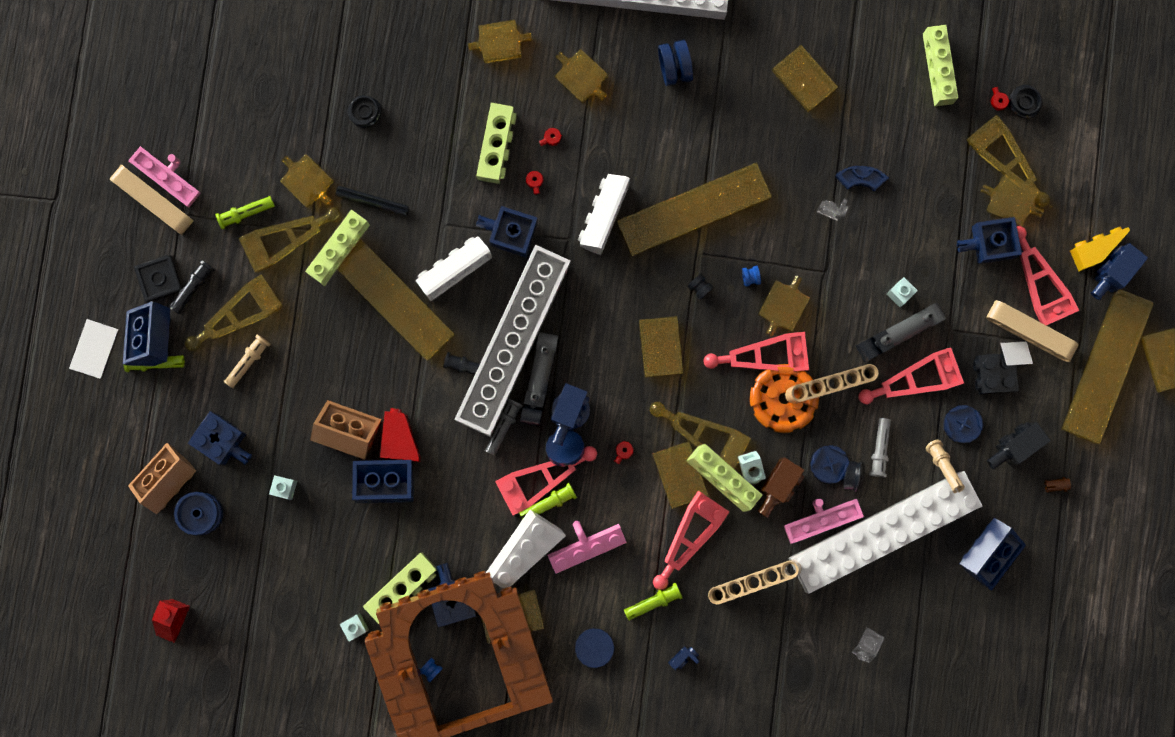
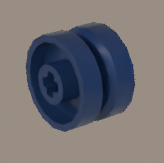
M675 41L673 51L668 43L658 45L659 62L665 85H676L678 76L683 83L693 81L692 61L686 41Z
M203 492L188 493L180 498L176 504L174 511L175 522L187 534H209L221 524L223 508L219 500L212 494Z

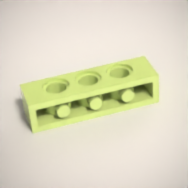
M946 25L927 27L923 33L934 106L954 104L958 99L947 27Z
M491 103L476 175L477 180L500 184L501 179L505 177L506 168H503L504 160L508 161L510 150L507 149L508 142H512L513 131L510 130L511 125H515L517 113H514L512 106ZM499 122L506 124L503 129L496 128V125ZM500 140L502 145L496 148L492 146L493 142ZM492 158L499 160L495 166L489 165V161Z
M351 210L305 272L325 286L370 226L367 220Z
M706 444L698 446L686 460L743 512L751 510L762 496L758 490Z
M421 552L363 606L364 609L379 624L376 612L379 606L383 604L384 598L389 597L393 604L399 602L398 599L410 596L411 594L413 596L417 595L423 589L421 585L425 581L429 583L437 576L435 574L437 571L436 566ZM414 570L421 573L419 581H414L411 577ZM399 584H404L407 587V592L404 595L399 594L397 591Z

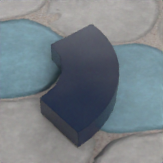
M870 166L848 167L835 175L847 190L853 186L861 185L875 191L889 179L886 174Z

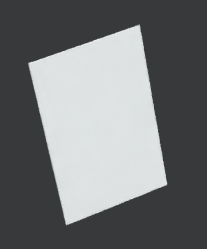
M87 319L69 369L101 379L118 329Z

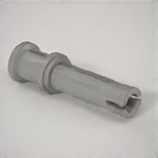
M879 418L875 454L871 457L873 465L872 471L869 473L870 476L887 477L885 470L886 462L889 461L887 446L891 419Z

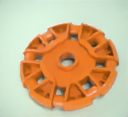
M777 367L779 371L764 370L755 379L756 383L753 388L751 387L750 405L751 407L753 406L756 419L764 427H770L774 429V432L791 433L797 428H804L814 418L813 414L815 409H818L819 397L795 404L790 402L782 404L779 401V396L782 393H786L787 389L792 386L812 381V377L806 371H793L794 368ZM778 374L780 380L774 382L773 376ZM791 375L798 377L796 382L789 380ZM813 384L812 387H811V389H812L813 393L816 394L817 391H816L815 386H814V384ZM762 386L768 387L766 394L761 392ZM795 389L794 396L799 399L800 393ZM765 402L767 409L762 410L760 403ZM803 404L808 406L806 412L800 410ZM773 414L779 417L778 422L771 420ZM794 415L796 421L790 423L788 417Z

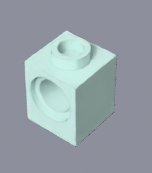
M903 277L887 295L901 307L918 290Z
M756 451L738 456L743 477L747 482L756 484L766 479L761 458ZM756 467L754 471L749 472L750 468Z
M274 475L269 494L292 500L297 481Z
M357 614L340 624L348 641L369 631L361 614Z

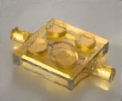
M515 20L479 25V42L468 43L469 51L480 49L483 54L484 63L520 58L521 42L532 41L531 33L519 35Z
M580 49L569 59L562 52L556 56L564 65L555 75V78L578 100L583 103L593 94H596L601 101L604 100V97H607V94L600 89V86L608 77V74L584 51Z
M307 154L296 163L288 156L284 157L285 159L282 162L289 170L280 182L307 208L318 199L326 206L330 205L329 203H332V200L325 192L334 180Z
M1002 176L999 185L995 189L985 184L983 188L987 190L981 189V192L991 196L990 204L986 211L1002 218L1015 217L1016 224L1023 226L1026 217L1030 213L1039 217L1043 215L1041 213H1044L1043 209L1034 206L1038 190L1005 176Z
M795 276L791 285H784L777 280L774 282L758 314L771 323L766 334L769 335L772 330L770 336L773 337L777 327L793 332L810 297L802 294L797 289L802 278L798 279V276Z

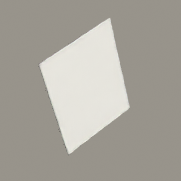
M1027 342L1001 343L1006 365L1033 364Z

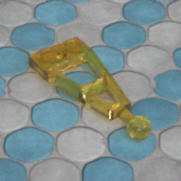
M997 115L966 139L982 158L1022 190L1028 188L1034 195V201L1037 206L1045 207L1049 204V195L1041 192L1033 183L1037 180L1010 130ZM1002 134L1015 156V159L1006 166L985 150ZM1018 163L1028 179L1025 182L1010 170Z
M332 207L328 209L326 215L317 219L309 216L258 229L240 237L239 240L255 273H258L273 266L320 231L318 226L329 221L333 223L338 222L341 219V211L338 208ZM311 224L312 228L296 238L292 228ZM286 230L292 243L270 258L260 236Z
M260 274L245 284L204 325L206 329L198 336L188 337L185 341V346L190 351H196L200 348L201 342L207 338L216 339L262 320L282 308L283 305L264 276ZM250 292L262 312L238 322L231 309ZM226 315L232 325L215 332L213 326Z
M654 402L650 406V413L653 416H663L672 421L670 426L696 447L703 445L698 439L705 426L731 434L719 457L734 470L739 462L738 456L743 455L751 440L750 437L733 428L681 412H677L675 415L666 410L661 402ZM681 419L699 424L693 436L678 424Z

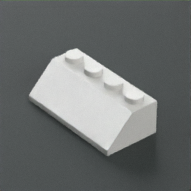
M608 174L606 179H602L599 186L601 193L599 196H595L592 204L595 207L593 213H588L585 221L588 225L585 231H581L578 238L581 248L599 255L602 254L629 188V177Z
M478 236L476 238H469L461 249L456 248L452 250L448 258L438 260L434 263V268L429 271L425 270L417 276L416 282L430 301L492 259L490 250Z

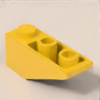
M1121 226L1110 230L1111 234L1104 236L1103 233L1092 237L1093 241L1089 243L1086 240L1076 243V248L1070 250L1078 271L1103 262L1130 231L1129 227L1122 229Z

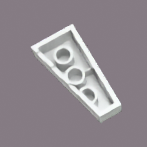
M529 510L487 572L491 573L495 584L502 588L510 587L566 535L559 527Z

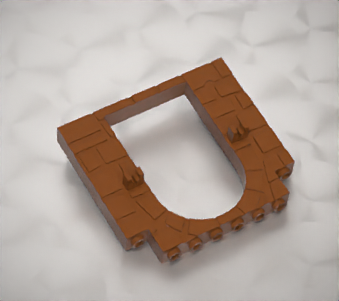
M481 571L474 574L472 578L467 579L463 577L457 579L454 584H441L436 587V590L430 592L429 590H423L417 593L418 596L411 598L410 596H405L398 599L399 602L393 604L387 602L379 606L376 615L382 632L376 630L369 633L365 639V645L397 737H450L553 702V697L517 588L507 587L500 590L501 593L497 594L491 573ZM442 600H452L470 606L483 619L511 702L438 726L410 644L409 630L415 617L425 607Z

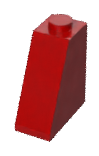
M390 408V412L385 411L380 458L421 462L407 415L401 413V409Z
M174 599L160 601L152 618L156 636L175 643L190 606Z

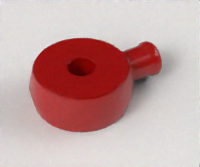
M998 87L993 88L994 95L991 98V106L995 110H1004L1009 104V98L1006 94L1000 93Z
M549 128L544 134V139L539 141L540 145H557L562 139L561 132L556 128Z
M531 171L526 176V183L530 188H533L534 195L540 194L539 187L543 184V176L538 171Z
M622 441L616 446L617 457L614 460L616 463L620 464L622 459H629L633 455L634 448L632 444ZM626 448L627 452H623L622 449Z

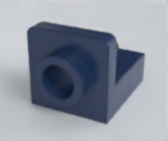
M684 646L668 663L674 670L677 668L681 669L688 662L686 659L688 656L698 664L700 662L697 659L699 654L692 647L687 649Z

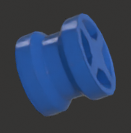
M753 266L751 269L742 268L745 287L754 283L756 285L761 284L758 266Z
M431 658L419 671L421 675L427 677V681L430 683L443 668L437 666L435 660Z

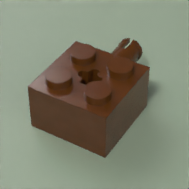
M785 457L779 459L760 490L767 498L758 512L768 518L776 504L789 502L794 494L792 489L796 485L799 486L804 478L802 474L804 469Z

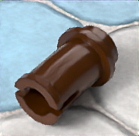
M1062 477V479L1044 481V485H1047L1045 486L1046 493L1062 490L1067 492V490L1071 489L1069 478Z

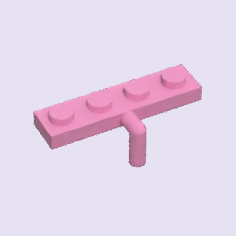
M140 146L129 159V162L189 208L201 193L174 173L180 165V160L175 155L170 154L168 160L171 164L167 167Z
M815 499L813 506L816 514L784 525L790 544L864 517L857 499L827 510L822 508V499Z
M575 521L573 527L579 541L548 554V558L555 573H559L627 542L619 524L586 538L580 522Z

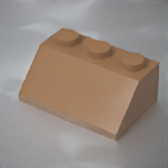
M327 400L313 423L311 441L365 460L374 442L381 419Z
M166 443L128 487L140 504L158 514L160 510L166 507L169 500L180 491V488L192 478L196 470L187 459L170 444Z

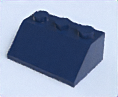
M152 301L126 312L123 365L156 366L167 362L170 308Z
M412 460L353 461L352 500L355 503L414 502Z
M994 518L986 526L981 536L975 540L974 545L963 556L959 564L966 572L992 591L1025 548L1026 544L1011 527Z

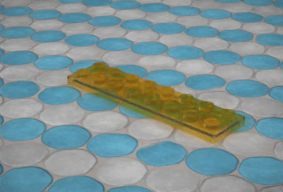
M756 162L622 218L617 223L631 256H634L766 201L772 196Z
M359 239L337 270L428 361L455 334Z
M1121 289L1114 292L1061 430L1095 444H1100L1153 307V302Z

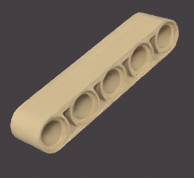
M120 165L111 176L110 180L179 234L183 235L194 221L123 165Z
M997 300L986 317L987 320L1066 362L1071 361L1079 345L1065 335Z
M867 364L798 384L787 389L785 393L786 399L790 403L795 404L865 384L877 379L878 369L872 364ZM865 369L869 372V378L864 375ZM848 374L852 377V383L847 381ZM830 379L835 383L834 388H831L829 385ZM813 384L817 387L816 394L811 389ZM795 389L800 393L799 399L794 396Z
M789 560L713 587L709 591L708 597L713 604H721L793 579L801 573L802 568L798 561ZM788 564H793L795 566V574L792 575L788 573ZM771 570L777 573L776 581H772L769 578ZM752 577H756L759 580L758 587L752 586ZM734 583L739 584L741 587L739 594L733 591ZM716 590H720L723 593L721 600L715 597Z

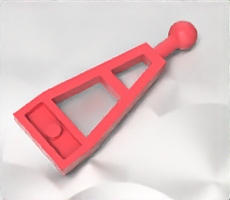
M1017 226L1019 242L1023 250L1020 259L1034 311L1040 323L1047 326L1078 312L1079 309L1069 290L1036 247L1030 248L1026 240L1027 232L1025 228ZM1031 255L1043 269V271L1034 275L1032 274L1028 259ZM1048 276L1063 297L1041 306L1035 280Z
M805 332L783 334L729 351L730 355L717 357V355L710 353L704 358V365L710 369L717 367L718 364L731 363V367L758 370L770 369L779 371L777 367L781 366L794 368L793 371L809 370ZM786 340L789 366L762 364L760 348ZM754 350L755 363L737 362L736 355Z
M950 347L932 353L881 383V388L873 391L869 389L862 390L858 398L861 403L870 404L874 398L882 395L890 398L941 391L961 385L964 381ZM934 360L942 384L917 388L911 372ZM905 376L909 389L891 392L889 385Z
M592 446L585 447L582 458L574 465H567L569 469L555 480H553L548 468L556 465L550 461L512 472L495 481L512 515L514 516L535 504L576 470V465L585 460L589 462L595 460L597 450ZM542 470L549 485L527 501L516 477Z
M699 491L688 505L664 560L668 565L661 575H657L653 579V585L657 590L667 588L668 578L674 568L679 571L717 531L729 513L728 510ZM696 512L711 522V524L692 543L684 536ZM681 543L689 548L675 562V556Z

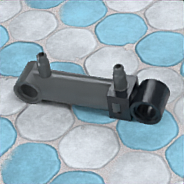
M936 302L855 347L865 363L944 321L946 317Z
M539 333L529 385L521 414V424L535 427L540 426L558 343V335Z

